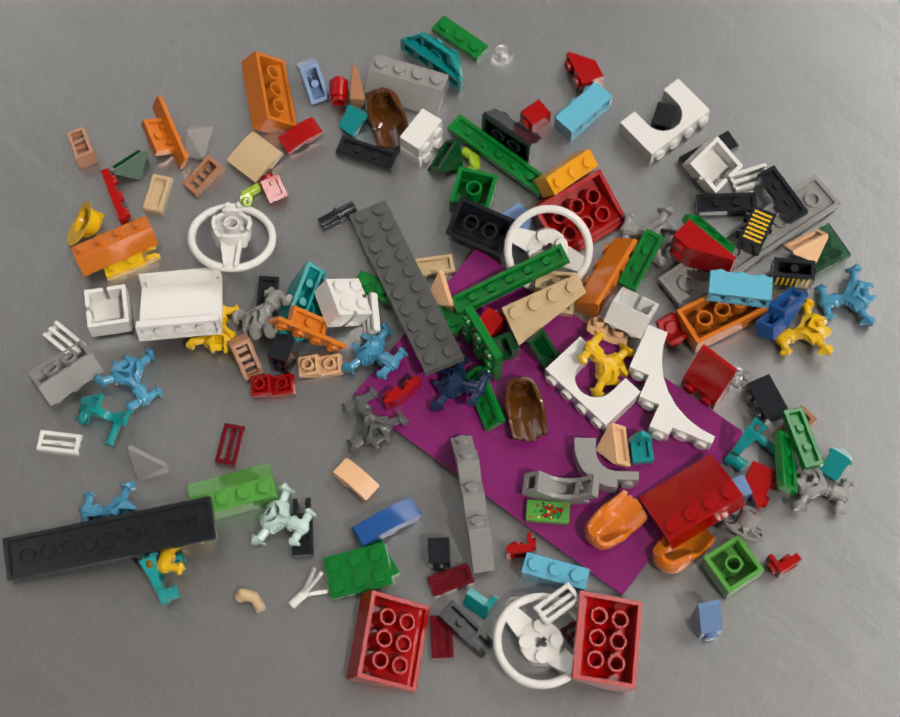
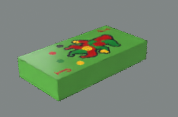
M527 499L526 522L569 525V502Z

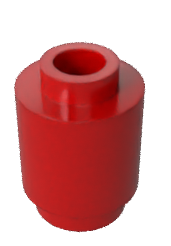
M335 76L329 80V100L334 106H344L348 100V80L343 76Z

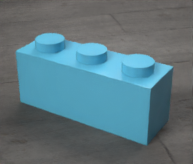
M594 82L591 86H586L579 97H574L564 110L561 109L556 113L554 128L571 142L611 106L613 96L597 82Z
M723 269L711 270L708 277L706 301L768 308L772 298L773 277H767L764 274L748 275L745 272L732 273L726 272Z
M527 552L520 579L556 589L569 582L579 595L580 590L585 591L590 569Z

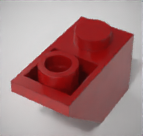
M573 52L566 53L564 66L566 71L571 73L575 88H578L582 93L586 86H591L594 82L602 86L604 75L596 60Z
M754 460L745 479L752 491L749 499L750 505L760 511L761 508H766L770 499L766 495L769 489L773 491L777 478H774L776 470Z

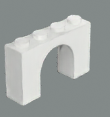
M679 79L666 87L662 96V100L665 103L677 107L676 114L680 123L675 128L667 131L656 130L650 127L636 112H633L620 122L619 133L649 163H652L654 160H660L667 150L674 149L680 140L684 137H690L697 127H703L709 120L710 109Z
M579 337L545 369L544 377L551 387L555 386L560 391L561 396L566 401L570 400L575 405L576 410L581 415L585 414L596 429H601L605 432L609 424L616 422L639 400L641 392L626 378L609 394L603 397H590L581 392L576 385L575 377L586 365L579 364L576 356L577 354L581 355L586 341Z

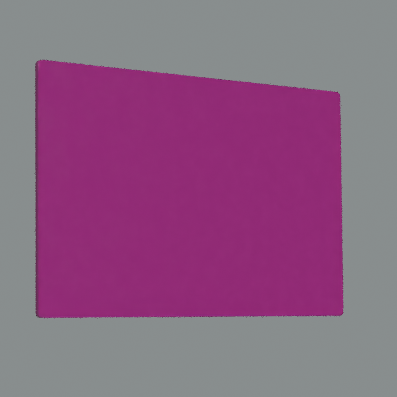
M475 249L447 282L451 297L507 270V268L481 250ZM522 286L475 309L479 317L488 307L493 310L497 309L502 313V307L533 294V291ZM574 314L572 317L556 316L542 327L560 355L579 337L583 338L586 342L594 337V335L587 331L588 324ZM506 320L505 326L497 336L510 331ZM461 332L460 336L455 338L462 354L470 358V363L464 365L463 368L467 374L477 366H484L481 359H476L472 351L474 349L473 346L464 340ZM404 333L389 353L394 356L399 348H404L408 353V357H403L399 367L386 375V380L377 378L376 372L382 369L378 365L353 394V399L358 394H366L371 391L370 387H373L379 392L378 399L374 398L368 402L373 407V414L388 416L390 419L399 416L398 411L400 410L409 419V422L406 426L401 424L392 426L393 430L457 476L451 438H456L460 435H472L474 447L479 457L485 497L581 567L590 569L592 575L620 595L624 594L652 557L654 547L663 537L638 497L709 454H712L717 462L721 464L742 436V431L664 377L668 392L680 411L700 429L715 436L710 450H700L694 447L692 443L679 441L670 434L667 441H659L653 438L654 462L650 464L632 465L630 445H628L631 467L628 468L613 464L596 451L600 463L610 470L639 472L637 486L630 489L617 486L616 494L599 490L598 498L589 499V503L570 504L569 525L526 522L527 499H537L522 494L524 474L541 471L560 478L582 477L574 462V438H596L597 448L605 432L601 429H596L585 414L581 415L570 400L566 401L555 386L551 387L546 382L544 377L545 370L525 353L526 341L519 346L520 353L518 357L503 362L502 378L495 382L493 379H489L506 422L492 431H486L476 406L469 407L466 403L467 398L469 399L471 396L466 393L452 400L448 399L443 405L445 410L433 412L430 408L431 400L437 401L440 397L433 381H442L443 377L438 372L425 376ZM601 340L598 344L606 355L620 351L618 345ZM626 356L622 360L627 371H629L634 356ZM590 361L577 373L575 382L581 392L592 397L590 388H595L598 379L595 377V362ZM414 375L422 379V387L406 402L390 410L383 408L382 398L389 389L392 390L397 386L403 390L402 386L408 378L412 379ZM628 375L626 379L642 392L646 382L643 380L636 381ZM520 376L533 379L537 383L544 400L548 434L542 435V437L537 438L534 442L514 440L509 430L504 406L505 388L511 379ZM619 376L617 379L622 382L625 377ZM604 386L602 392L607 395L616 386ZM638 400L614 422L626 427L627 440L639 431L648 433L656 413L654 410L648 411L642 408L640 404H637ZM621 491H627V495H631L633 499L638 500L643 507L642 510H645L648 519L623 542L607 550L596 549L585 538L584 530L588 520L600 507Z

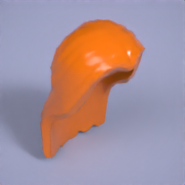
M621 491L600 507L588 520L584 530L585 538L596 549L607 550L623 542L648 519L645 510H642L641 504L637 499H633L631 495H627V491Z
M706 529L673 550L664 537H662L653 549V563L659 570L667 574L679 573L687 568L690 562L702 556L714 543L715 537Z

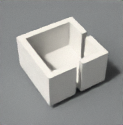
M422 108L400 136L401 157L419 168L423 163H427L432 156L431 152L435 148L438 149L443 142L442 120Z
M718 136L708 138L682 164L683 168L692 178H698L696 182L706 194L717 193L728 182L727 179L732 178L743 167Z
M359 278L326 279L314 291L327 327H342L343 325L345 327L360 326L372 314L367 298H363L365 293Z
M125 284L107 287L110 299H107L103 288L84 290L87 326L92 337L133 331L130 297Z
M622 287L613 299L603 322L608 323L614 329L627 332L630 337L641 339L648 325L651 324L659 304L642 297L637 310H635L633 307L639 294Z

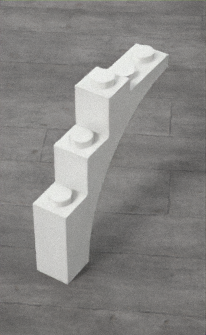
M648 325L628 371V375L634 380L646 382L637 404H640L645 410L656 411L648 433L652 438L659 441H667L671 434L675 439L682 442H690L700 450H710L715 436L700 429L687 419L676 406L668 392L662 369L663 346L668 332Z

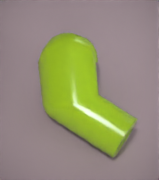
M464 147L461 153L464 158L469 160L467 168L480 169V157L469 148Z
M258 182L241 192L239 202L244 207H250L254 195L262 191Z

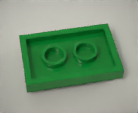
M385 542L323 557L330 597L333 601L395 585L388 548Z

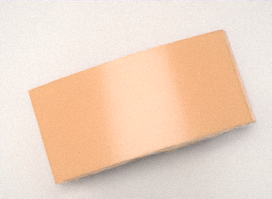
M603 317L589 318L587 331L592 335H595L593 332L598 330L605 334L602 340L616 345L624 343L627 346L629 338L627 332L610 327L608 323L603 322Z
M337 353L320 357L318 354L298 357L299 377L323 378L343 375L342 355Z
M345 458L332 472L346 488L350 487L363 502L379 487L364 470L348 458Z

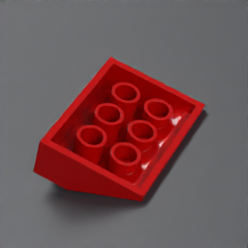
M601 169L592 170L558 194L548 196L528 208L531 209L541 205H557L573 211L588 227L592 242L622 226L625 219L622 217L624 212ZM543 213L531 217L538 229L549 227L559 231L567 240L568 246L577 252L585 248L584 239L579 228L567 217L555 213Z
M709 454L638 497L672 550L746 505L743 494L712 454Z
M374 590L362 593L346 680L365 685L416 692L430 606Z
M579 591L571 679L605 690L628 693L636 689L643 602Z

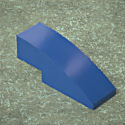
M791 286L770 302L768 311L756 320L755 335L774 341L794 319L808 297V293Z
M409 497L372 515L354 526L351 530L361 546L364 547L391 536L399 529L415 523L422 513L413 499Z

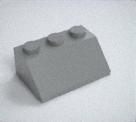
M81 340L73 343L74 345L70 347L68 346L66 350L59 352L27 373L50 406L62 402L64 397L70 393L77 392L84 384L93 381L97 374L104 372L92 352ZM76 346L81 350L80 353H76L72 347Z

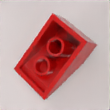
M690 219L673 235L669 253L676 262H681L684 266L706 272L716 269L732 272L736 257Z
M703 344L683 376L680 385H682L687 393L694 394L699 398L702 404L714 409L729 392L738 369Z

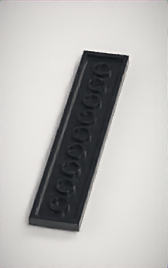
M211 496L2 538L7 581L12 582L218 540L213 500Z

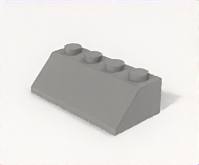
M375 54L369 68L364 96L368 99L372 91L381 87L389 88L396 92L404 110L419 113L423 108L438 117L449 88V75Z

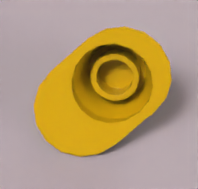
M85 201L81 205L78 215L68 231L67 243L69 246L77 244L82 237L95 235L101 227L104 215L93 209L89 201Z

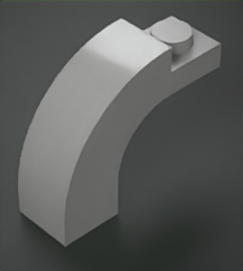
M574 438L573 457L576 468L582 477L589 475L599 476L600 491L616 494L617 486H621L624 489L637 486L639 472L613 471L600 463L596 455V438Z
M541 471L524 474L522 494L543 501L585 504L589 503V499L598 498L600 477L589 475L579 478H560Z

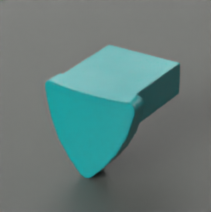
M347 105V110L338 127L352 136H357L368 117L367 110L358 106Z
M639 431L630 436L627 441L628 445H630L632 465L653 463L652 436L645 431Z
M831 447L829 450L830 454L824 461L825 464L819 469L837 482L848 465L851 466L853 459L847 450L840 447Z
M470 588L462 605L484 620L500 598L493 595L490 599H487Z

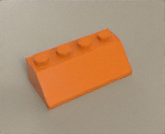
M254 51L241 62L252 128L265 133L289 130L297 125L285 60Z
M145 215L83 243H79L71 247V250L85 277L159 243Z
M614 238L611 244H606L602 252L604 256L601 260L597 259L593 266L594 272L592 276L588 275L583 283L586 293L575 301V311L588 318L600 315L618 285V281L636 249L638 240L634 238Z

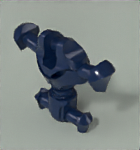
M464 356V361L457 363L455 368H445L438 372L443 379L442 381L434 380L433 384L437 387L440 397L437 401L431 400V410L433 412L445 410L443 405L448 399L452 400L464 393L471 395L466 401L469 407L478 406L477 401L479 397L485 394L486 383L488 379H492V375L484 370L480 373L481 376L478 381L473 379L467 380L466 371L463 368L464 365L470 363V358Z

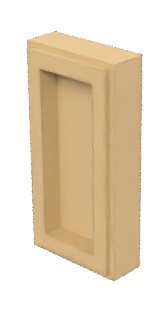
M157 174L152 175L142 207L143 212L163 214L173 183L171 177Z
M452 254L415 259L425 279L436 277L439 270H443L445 276L455 274Z

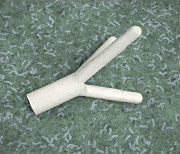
M313 567L303 590L288 602L293 608L297 607L307 597L330 593L329 589L309 592L321 578L323 572H319L312 580L316 568Z

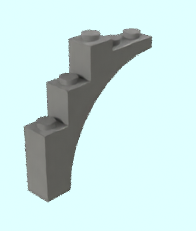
M460 435L456 438H451V445L461 491L472 569L474 574L494 571L491 530L487 517L479 457L474 447L472 435Z

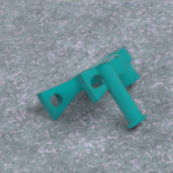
M103 393L83 396L79 403V415L76 421L83 425H89L91 417H98L104 421L113 422L107 440L103 444L115 448L114 442L121 425L126 427L132 411L125 410L111 413L101 408L100 405L104 398Z
M755 416L751 425H747L738 444L724 459V462L729 466L732 465L739 472L748 462L740 454L754 441L760 443L773 455L775 453L774 444L761 434L768 426ZM757 423L761 425L759 430L754 428Z
M183 551L175 555L174 563L186 562ZM159 552L150 553L142 556L143 559L139 560V563L149 577L162 606L171 603V600L180 598L181 595L176 584L166 588L163 573L158 571L157 561L160 557ZM146 560L152 561L153 566L151 568L147 567Z

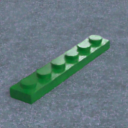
M461 114L448 126V132L537 197L541 196L534 182L536 178L542 175L541 172Z
M560 243L452 296L457 314L463 316L464 307L470 304L474 309H477L569 264L570 261L562 244Z
M361 270L356 278H359L365 296H369L371 292L377 293L378 302L392 308L378 277ZM439 306L453 336L458 338L463 331L462 325L464 322L462 316Z

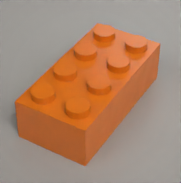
M706 296L676 310L675 314L682 331L688 335V338H686L693 352L696 353L703 344L708 347L755 323L769 308L706 301Z

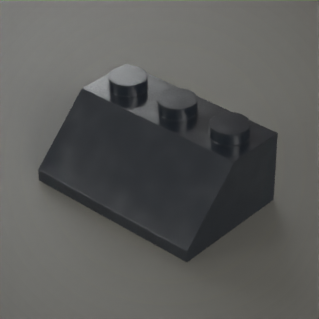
M495 108L482 114V130L528 164L542 150L543 139L541 136L526 129L521 122L511 119L506 112H501Z
M460 196L445 234L498 257H504L505 237L515 219Z

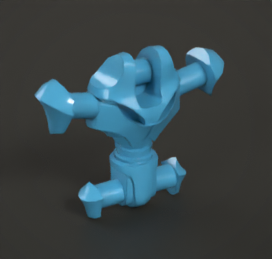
M856 263L853 267L845 269V272L850 274V281H847L846 288L841 292L842 294L834 292L827 295L826 287L828 285L823 283L814 288L819 293L818 305L823 310L824 317L828 321L835 318L831 308L845 305L853 310L854 313H859L862 319L859 325H874L875 317H869L866 309L877 297L876 295L869 294V290L874 287L873 283L858 280V273L862 270L859 264Z
M386 322L381 323V330L377 336L362 333L359 337L363 343L360 346L355 342L351 344L354 349L355 359L350 363L344 361L342 371L355 374L353 370L361 364L367 366L378 363L382 369L376 372L377 378L386 380V375L390 371H395L403 357H408V353L404 348H399L394 356L389 352H384L386 344L384 339L386 336H392L394 331L388 327Z
M146 348L145 355L140 359L125 354L123 355V360L119 362L113 360L111 375L101 377L100 374H97L93 381L102 390H105L104 385L113 382L115 385L131 387V394L136 399L126 402L125 406L127 410L132 411L131 413H134L133 409L139 406L149 405L152 399L157 396L163 397L160 387L155 386V389L147 392L146 386L140 382V377H142V373L146 369L144 366L150 361L153 363L157 362L154 357V349Z
M133 481L119 483L122 487L120 496H115L112 502L105 507L100 504L92 505L96 494L92 491L84 492L82 496H85L84 504L79 509L81 522L90 521V518L95 520L137 511V507L132 505L128 499L130 491L136 490L135 483Z

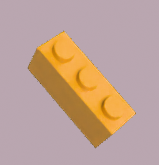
M590 149L576 151L536 178L534 182L542 197L554 196L596 168L598 164Z

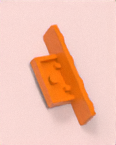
M157 96L152 106L156 118L143 120L141 126L154 156L172 154L178 168L183 169L188 161V152L184 149L181 136L177 133L174 120L168 112L167 104L162 96Z
M291 306L288 319L281 316L269 318L268 323L275 325V329L289 331L292 333V336L297 338H306L313 345L325 346L327 351L338 352V350L346 349V344L325 336L327 326L323 317L300 307Z

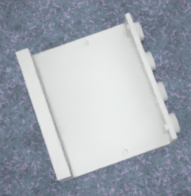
M198 268L139 274L142 287L140 321H136L135 327L139 342L222 334L223 278L221 271L212 268Z

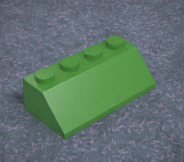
M270 463L187 485L189 500L207 496L212 497L215 520L262 508L272 500H279Z

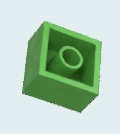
M739 535L704 556L700 563L725 599L759 578L764 572V568Z

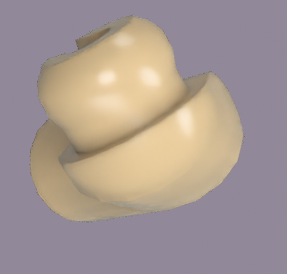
M240 588L234 595L235 600L239 603L244 601L251 602L256 613L266 608L260 596L254 590Z

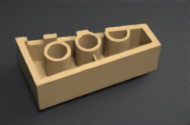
M575 274L501 308V311L510 331H512L520 346L540 328L544 327L582 297L586 291L578 274Z

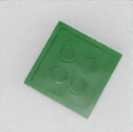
M470 304L464 307L462 335L467 343H471L474 348L472 349L474 356L477 360L481 359L484 369L492 375V379L495 382L502 378L503 354Z

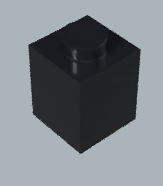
M658 102L651 127L660 131L671 130L677 107L669 103Z
M449 537L428 538L429 569L444 571L446 568H450Z

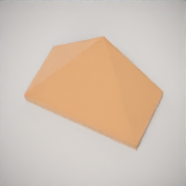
M815 229L784 244L783 247L797 256L807 260H814L817 263L827 242L828 234Z
M439 270L430 290L439 306L454 312V303L444 271Z
M611 423L602 436L596 451L615 465L631 467L626 427Z

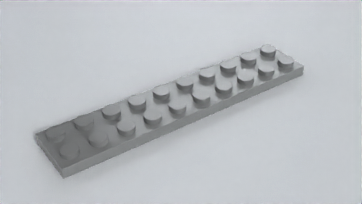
M816 174L793 189L807 208L808 214L790 224L775 202L765 207L764 210L776 214V217L759 256L735 247L732 254L736 257L732 273L744 271L840 206L841 203ZM742 222L723 236L736 246L738 239H735L738 229L739 227L744 228L746 223ZM680 263L660 276L657 282L680 309L707 295L710 272L684 266Z

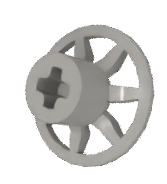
M745 505L740 509L738 515L731 514L722 519L723 523L731 531L743 538L752 541H763L765 539L764 532L757 526L762 514L751 506Z

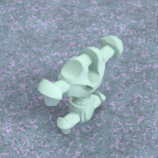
M283 483L278 487L281 491L279 500L268 502L265 505V512L259 515L262 529L257 536L255 534L251 535L250 540L253 545H266L263 541L269 533L274 534L281 529L287 528L288 531L294 532L292 537L288 539L290 546H300V538L308 532L309 522L312 517H316V513L311 508L304 510L305 513L302 519L295 515H290V504L287 501L289 495H294L295 491L289 488L287 483Z

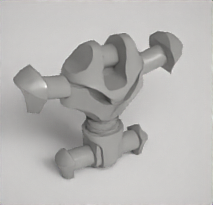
M670 206L657 208L660 214L658 220L655 219L652 224L645 228L639 226V224H632L635 216L631 212L622 214V217L625 218L624 223L620 227L622 238L641 239L646 228L665 237L652 262L659 267L663 266L666 259L661 256V251L671 246L673 239L671 235L677 231L676 227L666 222L667 217L673 215V209Z
M270 286L264 290V298L266 299L263 304L252 308L247 313L242 308L233 312L232 320L235 324L242 325L243 334L246 333L248 337L254 340H258L263 334L267 338H275L278 330L274 328L275 325L268 323L269 318H272L271 313L277 310L282 303L284 306H290L293 299L291 294L286 296L283 291L274 290V287Z
M798 467L796 473L799 476L797 478V486L800 498L791 502L792 510L807 512V501H812V499L819 497V495H824L828 500L835 502L834 507L831 508L833 513L844 515L845 511L842 509L850 498L849 487H853L854 483L845 478L841 479V487L835 484L830 485L827 484L822 470L819 468L802 471V468Z

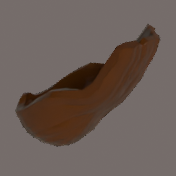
M381 87L372 91L368 96V119L373 127L378 147H399L400 136L409 126L408 119L396 92L389 88Z
M520 376L511 379L505 388L504 399L511 437L518 441L534 442L537 438L542 437V435L548 434L547 416L541 391L537 383L529 377Z

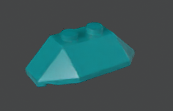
M425 32L404 36L400 39L403 52L428 69L448 74L449 84L460 92L462 91L461 60L459 53L455 49H450L444 45L442 40L434 38Z
M307 261L291 281L286 296L288 294L293 296L290 306H284L282 303L278 316L288 319L290 307L297 306L323 317L314 291L326 280L325 270ZM278 330V334H289L292 336V333L289 331ZM294 337V339H296V342L306 339Z

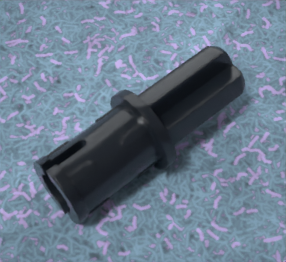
M350 201L337 209L333 208V211L318 218V223L324 229L338 221L342 222V219L349 216V214L357 212L354 203Z

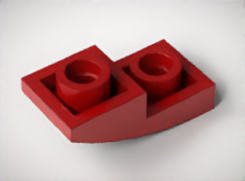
M310 117L283 133L278 139L286 151L292 154L305 143L310 144L324 132L314 117Z
M293 373L277 376L264 374L250 377L251 397L253 398L296 395L295 375Z
M414 375L412 379L408 378L402 386L403 390L397 386L392 390L389 389L382 398L383 408L390 410L406 402L422 387V379Z

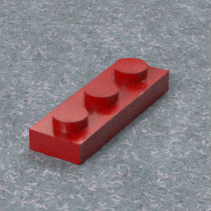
M108 168L101 170L121 226L129 223L128 219L131 216L128 208H123L122 202H125L121 190H116L115 186L119 184L115 174L111 175Z

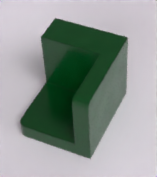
M512 331L493 338L503 354V362L519 356L520 347Z

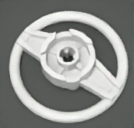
M226 202V204L206 209L193 220L188 230L187 242L194 257L207 267L223 272H240L260 265L271 255L276 244V231L271 220L261 211L251 206L244 207L240 202ZM247 213L256 217L264 224L268 232V243L259 256L250 261L240 263L242 248L247 247L252 236V221L250 216L244 214ZM212 215H214L211 221L212 238L215 241V245L221 248L222 263L206 257L197 247L195 240L196 231L200 224Z
M541 205L522 213L510 226L504 242V258L508 269L515 266L512 257V243L527 251L529 258L544 252V249H542L543 245L547 246L548 243H551L550 247L552 248L561 243L570 261L569 264L563 267L577 271L576 273L580 280L586 274L593 256L592 237L584 221L573 211L557 205ZM555 213L565 216L579 228L584 239L585 255L583 256L568 246L564 236L554 228L544 227L534 231L520 228V226L538 214ZM530 282L523 287L533 291L534 283Z
M532 593L511 602L498 617L493 631V649L500 667L514 681L535 689H550L571 680L573 655L562 646L563 637L561 632L555 625L550 623L546 626L542 619L534 621L518 609L528 603L543 601L551 595L548 593ZM558 596L549 603L554 604L557 601H559L561 597ZM566 601L565 603L560 605V607L563 608L570 602ZM573 607L567 612L576 622L577 609ZM505 623L519 640L520 655L525 662L535 667L547 665L563 674L550 680H535L518 673L508 663L503 653L501 642ZM536 640H544L546 647H536Z

